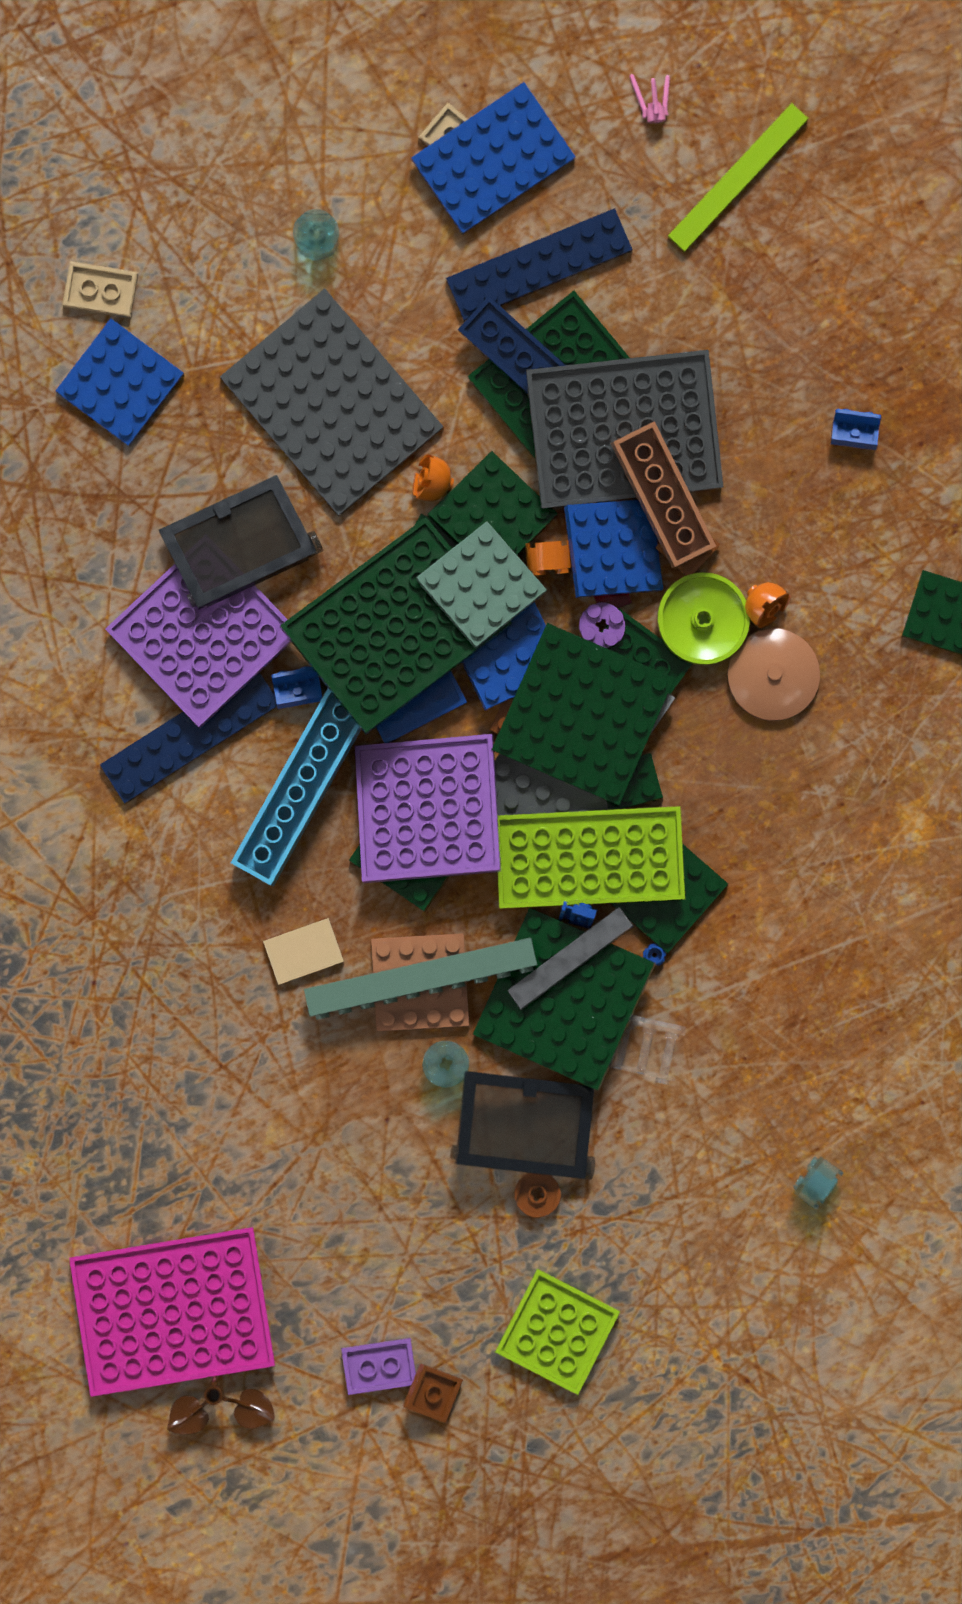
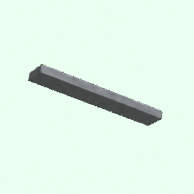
M617 908L507 991L520 1009L523 1010L634 926L621 908Z

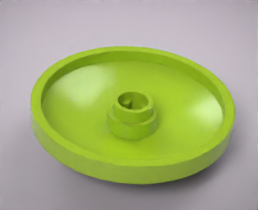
M707 572L684 576L671 585L661 599L657 613V625L660 636L666 647L675 656L688 663L711 665L721 662L733 655L743 644L747 636L750 618L746 614V599L739 588L723 576Z

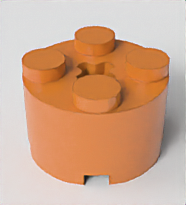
M568 540L567 545H562V541L535 543L534 548L530 547V543L525 544L527 568L534 575H546V570L554 569L555 574L569 573V568H572Z

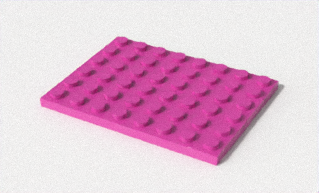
M254 1227L69 1258L90 1397L275 1366Z

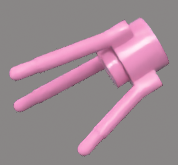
M631 74L630 79L642 109L643 118H647V123L665 121V116H668L667 104L670 76L667 75L665 77L662 105L661 102H658L656 80L655 78L651 79L653 102L648 103V108H646L635 77Z

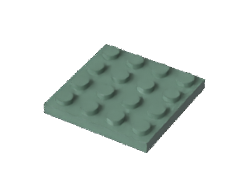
M487 521L416 577V581L475 649L547 591Z

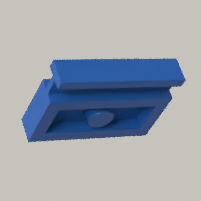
M564 901L558 920L562 921V918L568 919L570 924L590 929L597 910L592 909L591 905L585 903L574 904L573 907L567 906V902Z

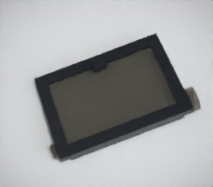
M277 475L159 529V533L190 592L186 597L191 607L197 606L198 610L206 606H212L308 561L310 557L323 552L322 545L315 531L306 532Z
M465 1071L457 1145H452L450 1157L455 1159V1164L591 1180L595 1171V1158L588 1156L594 1089L579 1084Z

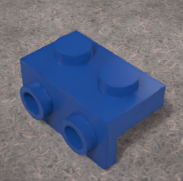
M836 409L832 424L831 444L876 450L881 415L872 412Z
M310 666L292 671H280L271 675L278 709L320 702L323 698L319 676Z

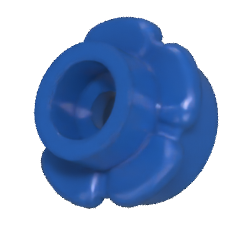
M650 944L643 952V957L655 962L657 966H660L665 961L664 956H666V952L658 944Z

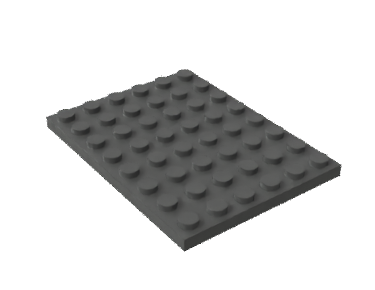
M325 288L220 376L222 381L338 516L343 514L444 428Z
M709 350L525 370L541 508L636 498L635 492L610 443L654 421L689 491L724 487Z

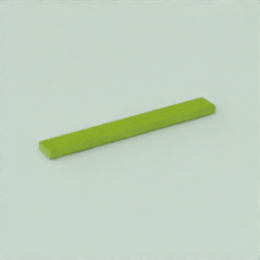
M791 103L668 235V238L685 252L807 122L808 117Z

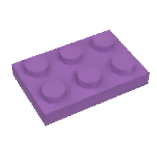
M411 1338L341 1348L348 1395L412 1385L416 1371Z

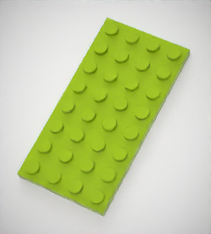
M680 806L498 815L501 872H498L499 908L563 905L564 901L567 902V905H579V903L599 904L685 899Z

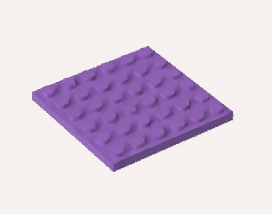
M207 535L184 555L203 593L243 575L242 571ZM175 564L105 628L199 728L210 720L292 643L280 629V625L288 619L255 585L212 606L207 607L204 605L198 608Z
M492 734L355 746L363 883L501 872L494 751L491 750L494 745Z

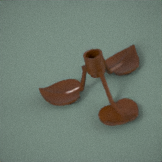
M213 1376L211 1387L205 1390V1400L201 1405L196 1397L190 1395L182 1396L173 1403L167 1430L181 1435L194 1434L201 1431L209 1421V1414L203 1408L207 1404L217 1405L222 1401L238 1404L234 1409V1417L237 1423L244 1428L253 1429L274 1421L275 1414L270 1400L261 1391L245 1389L240 1395V1400L225 1397L224 1390L216 1385L217 1376Z

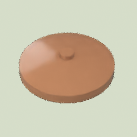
M765 629L745 638L740 648L731 656L727 679L734 700L745 712L758 719L781 721L799 714L813 700L819 686L820 668L813 649L800 636L783 629Z

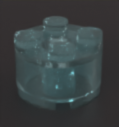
M320 209L308 210L294 224V242L301 255L312 260H322L334 254L339 245L340 234L337 222L329 213ZM315 231H319L320 233L318 239H314L313 237Z
M440 1041L433 1044L427 1049L423 1057V1071L430 1082L440 1087L457 1085L464 1079V1073L469 1069L467 1053L459 1044L452 1041ZM443 1057H446L447 1060H452L453 1064L449 1066L450 1070L448 1071L445 1068L439 1067Z
M822 1156L819 1159L814 1157L807 1166L809 1172L805 1178L801 1175L793 1185V1189L796 1190L794 1194L815 1210L820 1208L817 1203L820 1201L823 1204L837 1185V1175L842 1177L844 1172Z

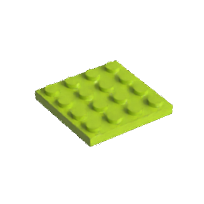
M537 1269L495 1353L578 1395L620 1311Z

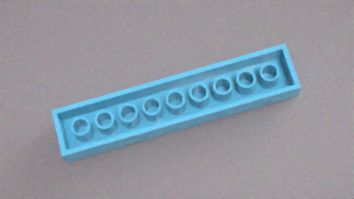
M329 688L325 692L231 861V864L271 886H274L361 731V728Z

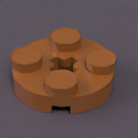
M526 1173L517 1182L514 1197L517 1206L523 1213L531 1217L540 1218L549 1215L557 1208L561 1198V1191L558 1182L553 1176ZM537 1187L542 1188L541 1192L544 1193V1197L535 1201L531 1191H536Z

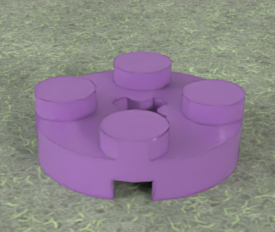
M609 603L590 605L583 612L579 622V631L582 638L604 648L614 646L622 639L625 632V621L622 612ZM601 620H605L606 625H609V629L599 632V627L595 626L596 622L600 623Z

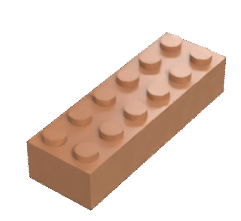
M655 421L610 443L672 568L716 547Z

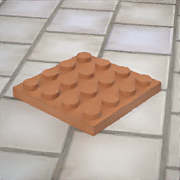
M464 933L371 939L373 973L465 953ZM465 982L466 986L452 989L451 985L442 987L443 992L429 994V990L420 992V997L407 999L406 995L397 997L398 1002L384 1005L383 1001L375 1002L377 1031L469 1026L467 982Z

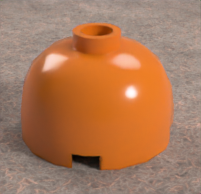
M429 454L423 456L418 465L422 466L420 474L415 473L413 495L420 500L437 501L447 491H451L454 478H451L450 467L444 460Z
M772 582L762 583L758 586L754 585L747 592L746 614L753 624L759 628H764L777 619L773 615L779 609L782 612L786 609L791 596L783 587Z

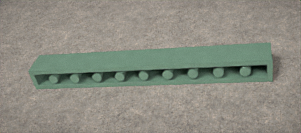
M527 938L306 988L304 993L309 1015L311 1017L315 1016L316 1020L330 1017L329 1013L338 1011L339 1015L352 1012V1007L361 1006V1010L375 1007L374 1002L383 1001L385 1005L398 1002L397 997L405 995L407 999L420 997V992L429 990V994L443 992L442 987L449 985L452 986V989L465 987V982L474 980L475 984L487 982L488 977L497 975V979L511 976L510 972L519 970L520 974L534 971L533 966H537L532 938Z

